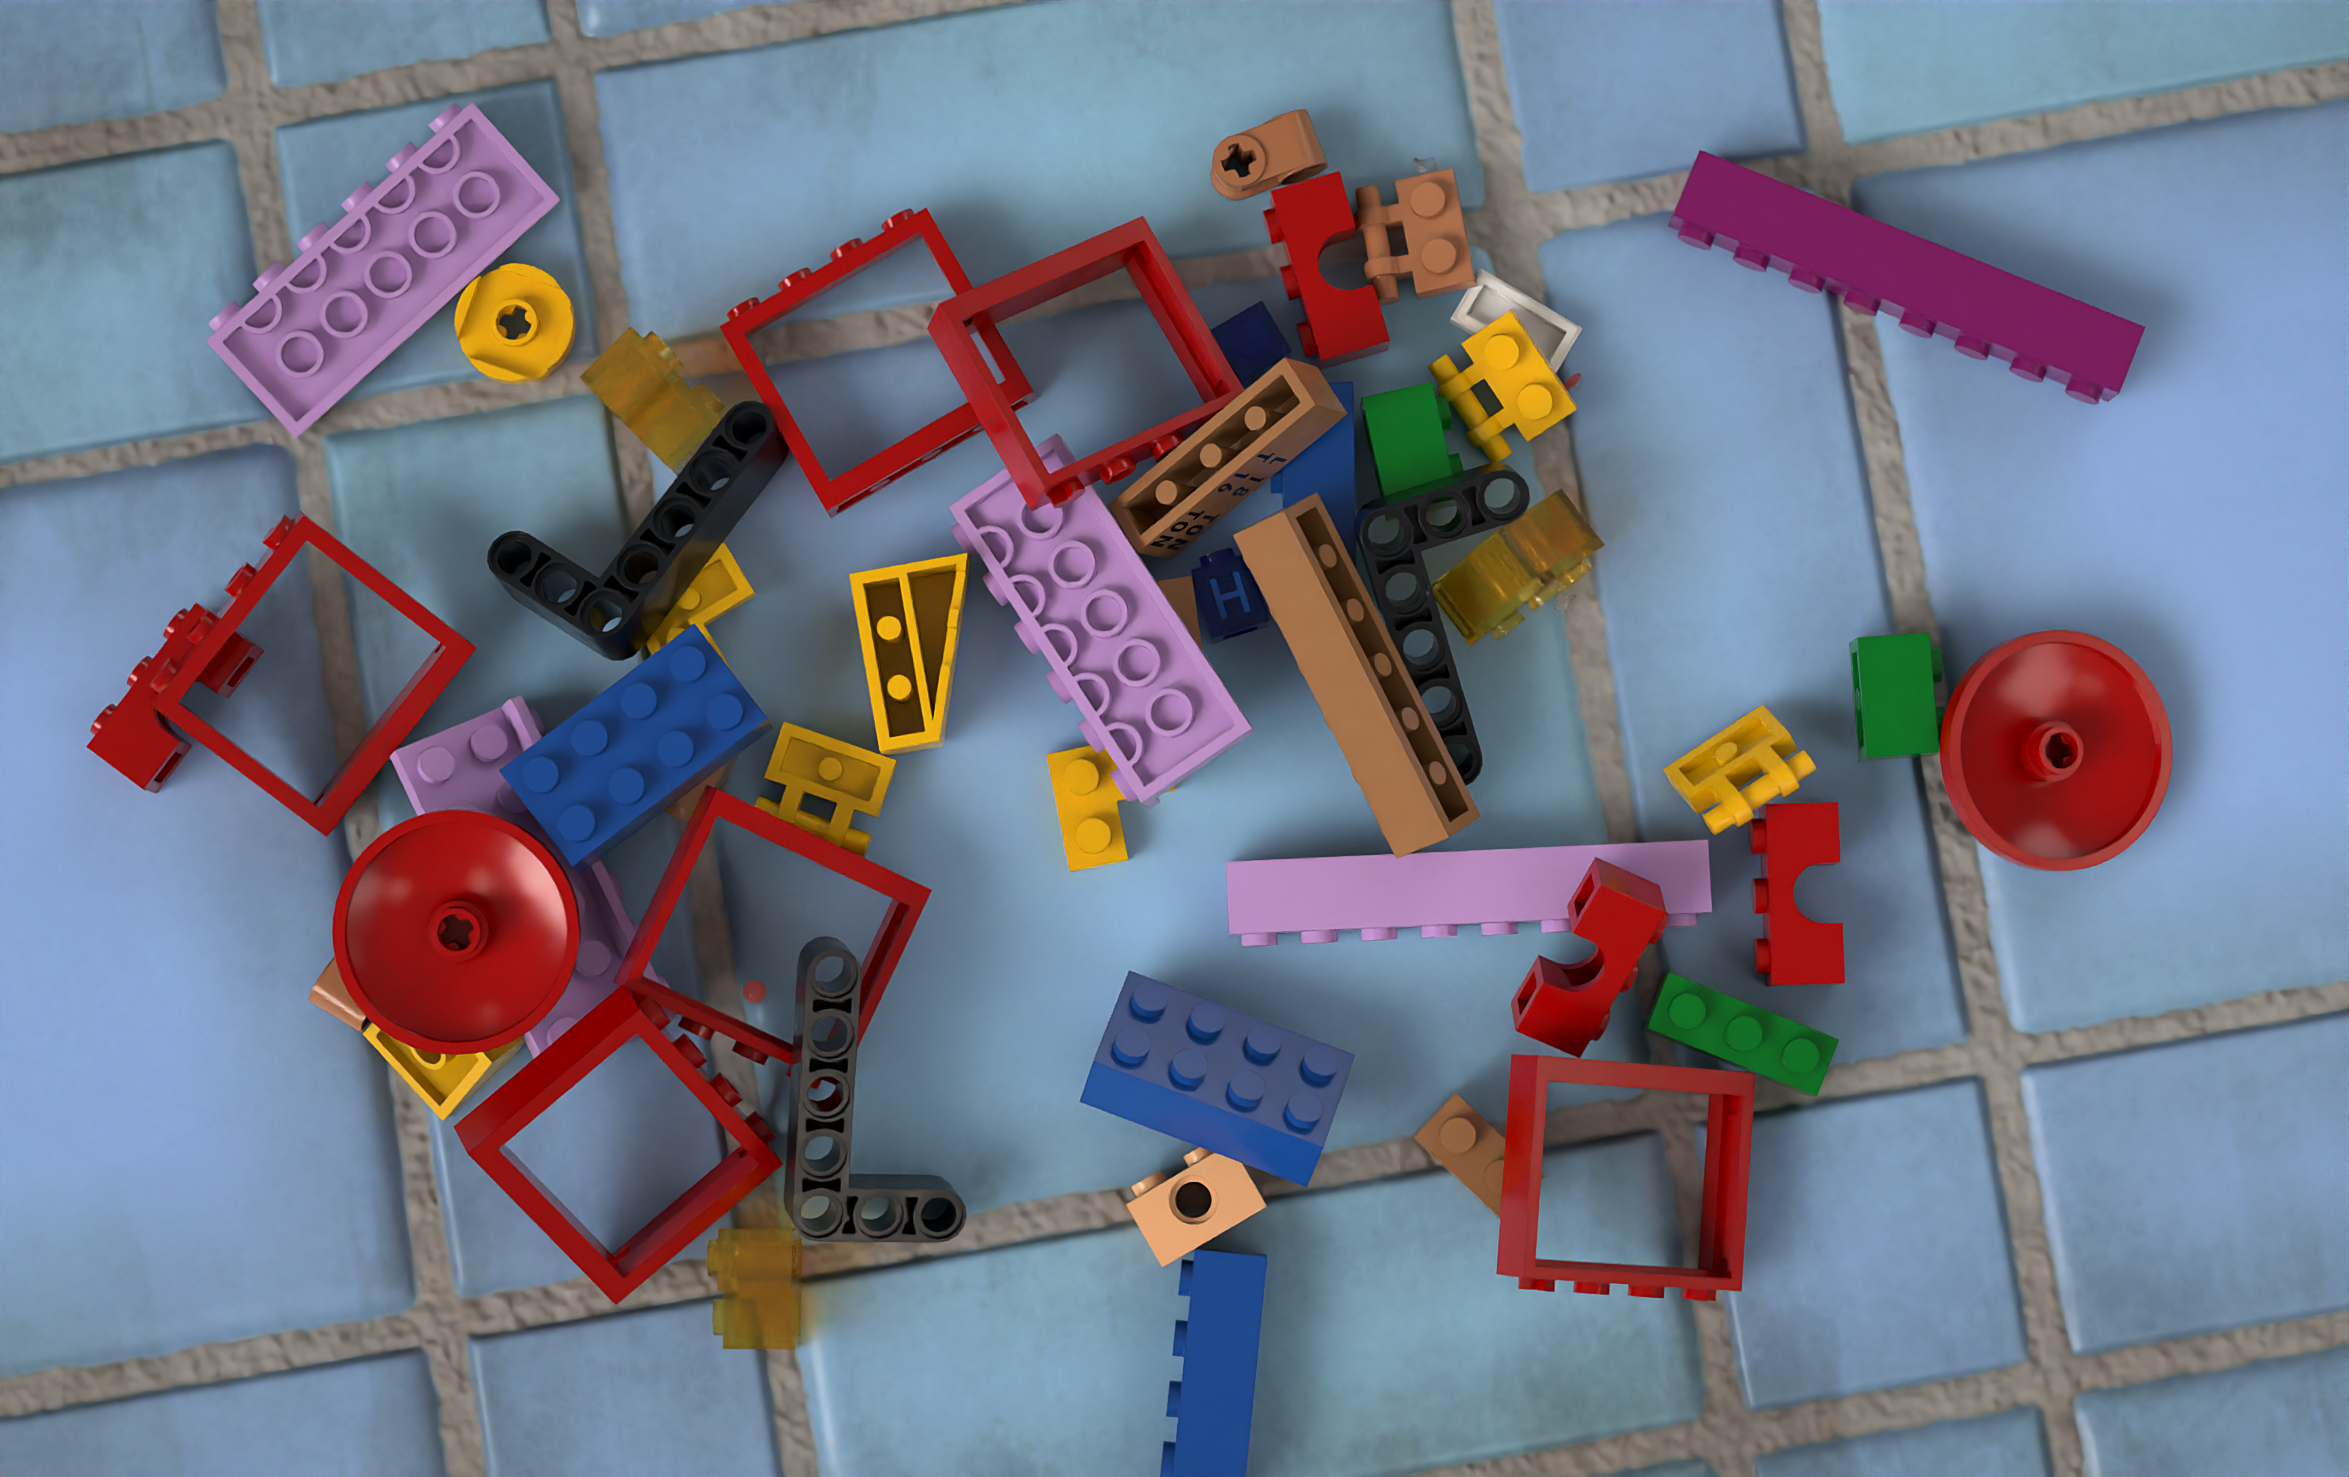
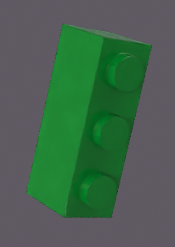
M1671 972L1662 974L1641 1027L1643 1031L1746 1072L1756 1073V1076L1806 1096L1818 1095L1839 1041L1837 1038Z

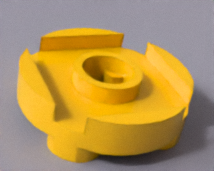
M510 263L499 266L500 269L490 271L483 277L481 275L478 276L463 291L455 311L454 326L462 351L478 371L495 381L506 384L544 381L552 374L553 370L564 362L573 346L576 334V320L572 301L552 276L539 268L527 264ZM517 309L525 310V320L531 324L529 332L527 334L520 333L516 340L507 339L508 330L500 325L503 315L513 317Z

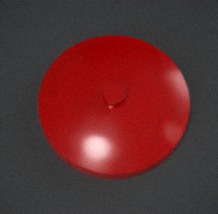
M2050 630L2024 634L2000 643L1980 657L1964 674L1957 684L1945 711L1940 736V764L1945 788L1953 808L1968 831L1982 845L2004 860L2018 866L2042 871H2073L2099 865L2114 858L2131 846L2148 828L2156 816L2168 788L2172 766V738L2162 700L2151 680L2132 658L2111 643L2096 636L2069 630Z
M471 809L438 810L415 816L390 828L367 846L356 859L342 883L336 900L332 926L333 950L337 968L349 995L363 1014L383 1032L408 1046L427 1052L447 1055L475 1054L504 1046L518 1039L542 1021L558 1003L573 976L578 960L581 941L580 912L573 886L564 868L549 848L531 832L504 817L488 812Z

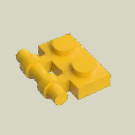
M1513 309L1461 343L1474 362L1463 371H1458L1447 353L1427 366L1440 385L1435 390L1440 396L1445 395L1448 403L1451 401L1470 429L1466 436L1475 449L1479 446L1482 447L1492 463L1501 461L1513 452L1500 433L1513 423H1515L1525 440L1529 442L1578 409L1577 404ZM1482 379L1486 380L1503 406L1502 409L1490 417L1470 389Z
M1762 704L1663 770L1674 789L1697 815L1713 804L1719 803V805L1702 815L1706 825L1716 836L1732 824L1740 827L1753 819L1752 811L1778 794L1785 798L1799 789L1798 781L1814 772L1816 767L1804 750H1801L1785 762L1782 760L1796 751L1797 747L1788 730ZM1762 772L1765 774L1756 781L1752 782L1751 784L1743 788L1742 790H1737L1739 787H1741L1751 779L1755 778Z
M784 721L764 778L786 786L780 803L759 796L755 807L852 853L865 857L872 834L851 828L855 811L879 818L898 761ZM805 793L836 803L832 819L828 820L800 810Z

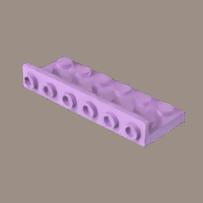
M456 102L451 104L429 125L436 133L420 149H417L412 142L403 147L385 164L392 173L375 189L367 181L362 184L341 204L347 214L331 229L323 221L320 222L296 244L303 251L301 256L287 268L277 261L252 284L259 293L243 308L235 301L231 302L208 323L215 333L206 340L207 344L296 439L561 201L473 102L468 104L463 110Z
M1058 433L1035 447L1049 474L1077 461ZM1004 468L948 507L958 522L950 528L951 532L965 553L969 554L970 558L978 553L990 572L982 576V579L1001 606L1010 601L1021 621L1015 624L1014 628L1029 651L1035 655L1042 650L1053 667V670L1047 673L1046 677L1057 695L1065 704L1073 699L1086 718L1078 723V726L1092 748L1097 753L1106 749L1118 768L1111 772L1110 775L1129 803L1138 798L1143 805L1151 809L1161 802L1158 798L1160 795L1254 733L1255 730L1093 484L1084 487V494L1066 506L1054 508L1049 503L1031 511L1007 468Z
M518 695L508 699L498 709L397 749L389 757L417 816L438 810L471 809L504 817L522 826L542 841L556 856L573 886L581 921V941L578 960L573 976L558 1003L542 1021L522 1035L534 1059L620 987L613 980L639 925L634 921H630L621 903L623 893L615 873L610 868H605L600 859L583 873L579 874L570 865L499 772L500 769L545 736L544 725L539 714L534 708H528L523 697ZM649 961L643 976L670 988L662 976H656ZM661 1006L671 1021L675 1019L673 1011ZM636 1033L622 1046L631 1043L641 1037Z

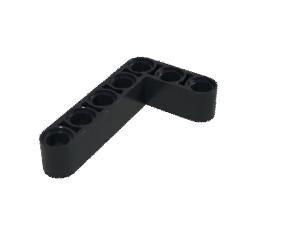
M743 401L734 405L725 414L600 578L523 531H509L500 535L492 542L487 555L489 569L514 600L604 658L612 661H623L631 658L645 645L717 551L721 543H723L782 466L788 455L789 446L779 431L771 410L765 404L757 401ZM758 432H765L759 440L747 443L752 435ZM729 478L723 487L711 490L717 481ZM694 524L688 533L675 537L677 531L682 527ZM530 561L523 571L513 574L521 563ZM657 571L655 577L649 582L639 584L644 575ZM576 589L568 600L558 602L565 592ZM621 618L616 627L609 631H603L609 621Z
M1499 462L1488 463L1374 499L1362 506L1354 522L1355 535L1380 617L1421 698L1432 687L1441 686L1450 690L1451 698L1446 708L1440 712L1429 714L1445 746L1450 743H1460L1467 747L1468 754L1466 760L1462 765L1456 767L1465 785L1472 783L1480 774L1483 765L1482 752L1421 551L1512 523L1524 514L1530 501L1529 488L1525 480L1513 468ZM1505 478L1511 480L1514 484V494L1509 503L1497 508L1487 506L1484 498L1487 486L1496 479ZM1439 497L1453 498L1457 506L1455 517L1445 525L1436 526L1430 524L1426 517L1427 508L1430 503ZM1381 515H1391L1399 520V531L1396 537L1384 544L1372 542L1368 536L1370 524ZM1407 572L1416 577L1417 585L1410 597L1397 601L1386 596L1387 582L1395 574ZM1424 629L1433 634L1434 642L1428 653L1419 657H1412L1403 652V644L1409 633Z
M828 936L815 938L808 942L801 950L797 963L784 1185L785 1210L799 1234L808 1240L818 1242L939 1243L949 1241L963 1229L967 1214L963 1201L948 1181L934 1175L849 1174L861 969L855 956L837 938ZM830 956L843 958V969L837 978L828 982L816 980V967L823 959ZM828 1016L839 1018V1030L833 1038L827 1041L812 1039V1029L818 1020ZM825 1076L836 1079V1087L831 1096L819 1101L808 1098L809 1087L816 1079ZM826 1136L833 1139L831 1150L823 1158L812 1160L805 1157L806 1146L814 1138ZM814 1196L829 1198L828 1208L821 1216L812 1219L801 1216L802 1206L808 1199ZM882 1196L889 1199L887 1210L880 1217L875 1219L861 1217L863 1206L871 1198ZM937 1197L948 1199L947 1209L943 1215L932 1220L921 1218L922 1209L929 1200Z

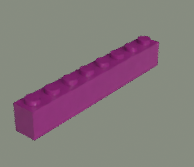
M1699 150L1668 224V227L1679 231L1678 239L1691 246L1710 250L1712 244L1733 252L1732 259L1746 268L1765 272L1767 267H1771L1790 275L1788 282L1791 285L1810 293L1821 294L1824 288L1844 296L1843 304L1856 312L1876 316L1879 310L1899 318L1898 326L1911 334L1924 338H1932L1933 333L1956 341L1954 349L1964 355L1979 360H1987L1989 355L2011 363L2009 370L2015 375L2034 382H2043L2044 377L2067 385L2065 389L2067 395L2089 404L2097 405L2100 399L2109 402L2120 393L2145 330V327L1702 150Z

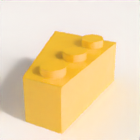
M968 553L849 574L878 745L883 756L937 748L944 745L971 567V559Z

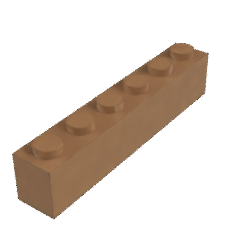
M1318 492L1270 514L1233 534L1245 564L1251 570L1269 606L1273 619L1286 639L1297 661V666L1305 677L1324 715L1325 722L1333 732L1351 768L1352 775L1366 797L1378 821L1379 828L1387 839L1396 859L1445 840L1481 817Z

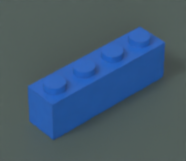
M1327 382L1348 414L1270 478L1271 494H1282V509L1318 492L1356 568V535L1354 527L1356 518L1353 382Z
M1195 1248L1194 1260L1182 1259L1178 1295L1190 1297L1188 1321L1176 1320L1172 1356L1184 1357L1182 1381L1170 1380L1166 1412V1417L1178 1418L1176 1442H1163L1160 1477H1246L1267 1267V1255Z

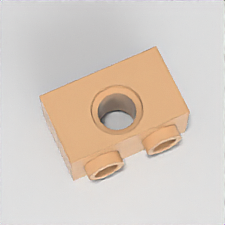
M1198 1147L1183 1156L1188 1165V1168L1168 1179L1161 1169L1131 1187L1136 1198L1126 1203V1206L1162 1268L1267 1207L1241 1162ZM1188 1182H1199L1210 1191L1212 1197L1211 1205L1207 1212L1201 1216H1187L1177 1207V1191Z

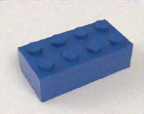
M694 623L509 762L499 772L570 865L581 874L773 728L766 715Z
M1129 970L1094 1057L1079 1102L1307 1187L1325 1145L1355 1054Z

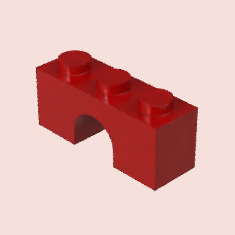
M1333 172L1272 190L1270 192L1271 208L1263 210L1262 214L1271 244L1274 245L1282 242L1288 265L1279 267L1288 301L1299 299L1305 321L1296 323L1297 333L1305 358L1316 355L1319 369L1323 370L1388 351L1390 338L1374 285L1354 290H1341L1327 283L1319 271L1318 260L1327 248L1355 237L1356 225L1340 172Z
M195 603L190 611L183 608L172 618L163 633V637L167 639L165 644L154 658L146 656L137 664L127 680V685L131 687L117 706L114 704L108 705L98 715L90 729V732L95 736L86 747L140 788L153 793H157L192 748V745L175 733L166 716L151 706L149 698L155 690L148 685L159 673V668L169 657L179 662L193 645L186 636L198 619L208 610V608L198 603ZM235 630L195 682H202L215 693L230 698L264 653V650L238 630Z
M1838 802L1765 804L1758 808L1759 818H1753L1749 821L1751 854H1760L1761 878H1752L1751 883L1753 914H1762L1763 938H1755L1753 946L1755 973L1765 974V987L1845 983L1843 923H1817L1809 920L1798 910L1793 897L1795 881L1804 869L1809 866H1826L1840 863Z
M1597 857L1593 860L1567 905L1572 933L1596 944L1595 950L1588 958L1574 964H1561L1538 955L1511 1001L1515 1031L1579 1059L1590 1040L1596 1042L1603 1035L1610 1018L1609 1008L1619 992L1626 993L1631 988L1639 969L1638 959L1648 943L1654 945L1660 939L1668 920V912L1665 909L1660 885Z

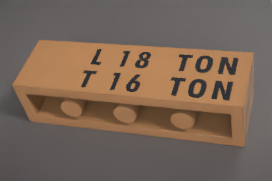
M1284 357L1108 504V507L1137 553L1171 560L1348 413L1317 366Z

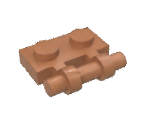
M1453 168L1395 181L1399 203L1390 206L1381 205L1379 189L1376 185L1363 186L1355 190L1358 211L1354 213L1356 231L1364 236L1368 261L1363 265L1366 283L1374 285L1379 305H1389L1398 302L1400 297L1396 281L1412 277L1419 299L1477 286L1456 175ZM1403 227L1409 254L1397 257L1391 256L1387 231Z

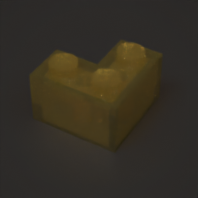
M630 326L579 378L619 420L678 476L722 418L718 414L725 408V405L702 382H699L692 389L680 378L677 372L684 365L676 358L677 355L653 331H650L642 338Z
M1561 488L1525 511L1519 519L1499 528L1433 583L1431 587L1436 602L1470 646L1489 633L1498 641L1526 620L1519 611L1528 604L1535 611L1563 589H1568L1588 574L1593 568L1587 559L1605 544Z
M730 1225L719 1228L718 1238L709 1240L707 1247L708 1277H718L717 1290L724 1291V1299H714L713 1335H723V1349L796 1350L801 1347L802 1235L799 1234L795 1226Z

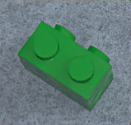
M1432 382L1361 398L1360 410L1380 497L1464 471L1459 453L1448 454L1444 432L1453 430L1450 409L1445 395L1435 397ZM1439 497L1430 503L1427 512L1455 506L1456 501L1450 497ZM1385 515L1386 521L1397 519L1394 516Z
M1930 632L1857 637L1851 641L1849 648L1858 762L1931 757L1939 753L1938 742H1940L1945 708L1944 706H1935L1934 683L1942 681V657L1938 646L1931 647Z

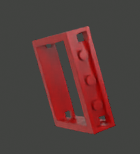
M909 208L893 215L881 225L883 233L865 243L860 238L844 243L830 254L832 262L813 273L808 267L792 273L778 284L780 292L761 303L758 297H754L738 304L727 313L729 321L719 326L763 403L771 410L779 431L830 518L847 510L985 429L972 406L967 402L829 481L747 337L921 237L956 296L974 289L927 208L916 214ZM995 324L977 331L1005 381L998 385L1014 413L1036 400L1034 391Z
M1144 216L939 303L927 327L1031 511L1049 503L1054 508L1066 506L1084 494V487L1099 480H1103L1105 485L1114 484L1130 475L1137 468L1135 464L1152 456L1156 462H1160L1245 391ZM1126 267L1205 404L1049 474L970 334Z
M299 510L292 520L284 514L276 526L269 530L262 541L269 549L255 567L245 562L230 579L224 591L230 594L231 597L220 611L214 614L208 609L194 624L186 636L193 645L181 660L177 662L172 657H169L159 668V673L148 685L155 690L149 700L152 707L327 837L388 761L389 756L399 747L476 650V647ZM306 541L317 547L440 642L314 802L179 701Z
M706 785L613 982L618 986L625 984L640 1002L649 996L660 1007L662 1006L682 1015L678 1026L699 1037L711 1041L714 1032L717 1031L736 1040L732 1048L733 1052L756 1063L765 1065L768 1057L772 1056L789 1064L790 1066L785 1075L791 1078L793 1044L643 976L644 970L717 816L893 899L860 968L861 992L857 1049L932 890L726 792ZM839 1018L836 1019L827 1040L833 1038L838 1032L840 1026ZM825 1076L816 1079L811 1084V1087L818 1089L821 1081L824 1080L836 1086V1079Z
M622 984L453 1126L467 1154L615 1305L621 1302L783 1165V1162L771 1145L778 1136L766 1124L762 1116L755 1110L747 1117L737 1106L743 1098L721 1072L711 1078L701 1067L707 1062V1059L685 1033L675 1039L665 1029L671 1023V1020L657 1002L653 1001L649 996L640 1002L625 984ZM637 1033L741 1146L611 1254L505 1143Z
M1511 1054L1496 1274L1519 1277L1518 1289L1555 1292L1556 1280L1574 1281L1573 1292L1597 1295H1610V1283L1628 1284V1296L1664 1298L1665 1287L1682 1288L1681 1299L1716 1301V1290L1742 1291L1756 1073ZM1548 1082L1709 1094L1698 1268L1536 1258Z

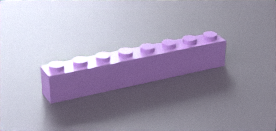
M1708 840L1410 853L1397 859L1394 854L1229 861L1226 862L1229 936H1241L1242 947L1278 945L1277 934L1301 933L1302 944L1338 942L1337 931L1361 930L1362 941L1397 940V928L1421 927L1422 938L1458 937L1457 926L1481 925L1482 936L1518 934L1517 923L1541 922V933L1572 932L1567 905L1595 857L1660 885L1665 909L1668 912L1665 928L1698 926L1697 915L1712 912Z

